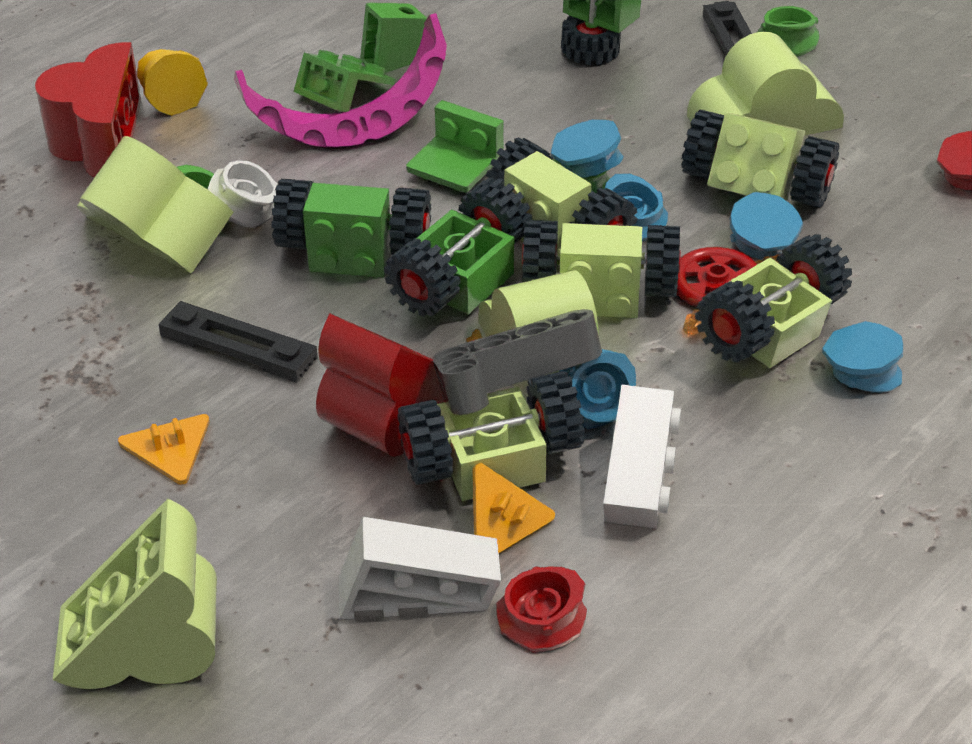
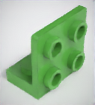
M319 49L318 55L304 52L293 92L337 111L348 112L358 79L393 86L396 79L385 75V68L370 63H366L365 67L362 66V59L343 54L342 59H338V54Z
M441 100L434 107L435 137L406 164V171L423 179L431 180L466 193L487 173V170L493 167L490 165L492 158L498 159L499 155L496 152L500 148L504 150V120Z

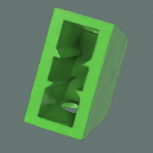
M366 3L360 54L362 63L364 65L370 63L385 68V73L410 65L421 42L424 22L427 19L426 16L408 3Z

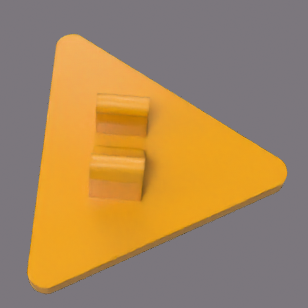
M200 414L182 420L173 418L171 423L159 426L152 424L148 429L120 436L118 443L121 448L177 484L183 485L189 480L210 423L209 416L207 414Z
M483 463L476 464L473 467L474 535L497 538L498 554L554 520L555 512Z

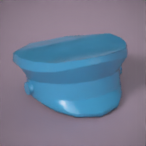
M592 119L577 123L556 134L551 149V157L579 177L598 175L616 167L624 159V156L617 148L621 141V136L614 121Z
M630 173L615 174L606 182L605 189L608 188L632 202L634 204L633 207L637 208V213L634 215L638 218L637 223L632 226L642 227V242L647 240L648 225L666 226L668 212L663 207L662 193L657 191L650 183Z
M753 192L736 202L729 218L730 229L733 232L730 235L731 242H734L740 251L748 256L760 260L777 258L782 253V250L796 241L803 228V222L798 211L789 202L780 196Z
M864 321L836 330L822 348L823 355L832 365L834 377L851 388L879 393L890 392L902 384V370L898 365V362L903 357L904 350L902 336L886 326Z
M602 349L603 353H601V356L594 360L559 370V372H567L568 377L570 376L572 379V387L575 386L577 390L576 398L577 401L580 400L581 408L579 409L580 414L583 415L584 423H582V426L589 430L616 421L621 386H636L635 367L625 354Z

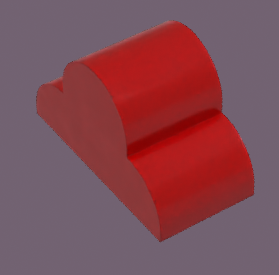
M120 42L102 46L91 52L84 62H70L54 66L37 78L35 89L49 151L57 158L63 160L83 161L86 172L95 178L124 136L133 138L141 104V95L132 42Z
M329 313L323 326L318 346L319 360L327 368L316 396V412L318 417L322 421L390 456L396 457L404 454L400 441L401 435L398 429V408L429 400H435L437 404L445 403L433 359Z

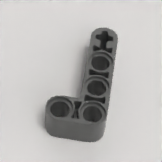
M581 309L447 348L433 356V363L445 403L453 414L464 415L485 408L489 404L487 392L589 362L601 356L603 352L593 311Z

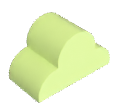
M756 32L739 40L726 55L722 74L712 77L701 84L691 96L687 107V117L690 121L695 117V113L701 109L722 115L733 113L804 130L805 135L843 128L844 123L843 110L812 71L799 61L778 35L771 32Z
M124 136L83 193L77 205V208L89 219L192 274L234 213L222 200L200 184L186 177L162 155L128 136Z
M576 270L495 289L492 299L482 301L479 305L478 322L486 337L581 309L593 311L599 335L597 313L591 292L582 275ZM528 380L513 384L514 387L519 386L526 403Z
M167 499L61 605L53 672L54 681L74 688L97 689L117 684L130 675L142 681L155 684H176L198 677L211 666L215 657L217 576L210 562L196 553L197 525L193 516L186 508Z

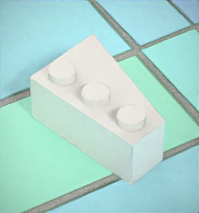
M628 385L621 386L603 502L604 522L657 529L659 513H668L671 487L664 486L665 473L673 474L676 447H670L672 434L679 433L681 408L673 407L674 391Z
M362 517L339 575V620L354 619V611L383 610L384 617L398 616V609L428 607V614L487 611L501 582L497 538Z

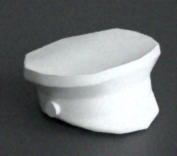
M240 160L230 162L225 168L216 170L207 190L222 200L234 212L229 221L254 229L264 224L273 216L271 214L272 208H274L273 197L276 195L275 188L277 182L272 179L268 172L259 165Z

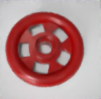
M704 247L695 249L680 258L677 295L684 302L697 308L698 302L707 295L705 291L708 293L712 292L753 268L757 263L744 253L730 248ZM712 262L711 264L705 265L703 267L699 266V264ZM729 264H730V265H733V266L739 268L740 270L737 271V272H735V271H734L731 267H729L728 265H729ZM697 276L698 283H687L686 277Z

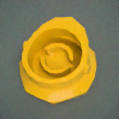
M159 49L148 52L138 61L137 77L143 87V94L155 109L173 116L198 105L208 86L199 58L182 50Z

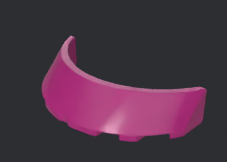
M430 14L424 22L423 35L417 53L403 76L394 86L377 99L348 112L314 114L285 108L278 101L266 99L251 89L246 83L242 69L235 71L234 81L247 108L263 123L280 134L313 146L330 148L359 146L368 140L376 141L393 133L417 114L436 86L443 62L445 61L447 44L437 14Z

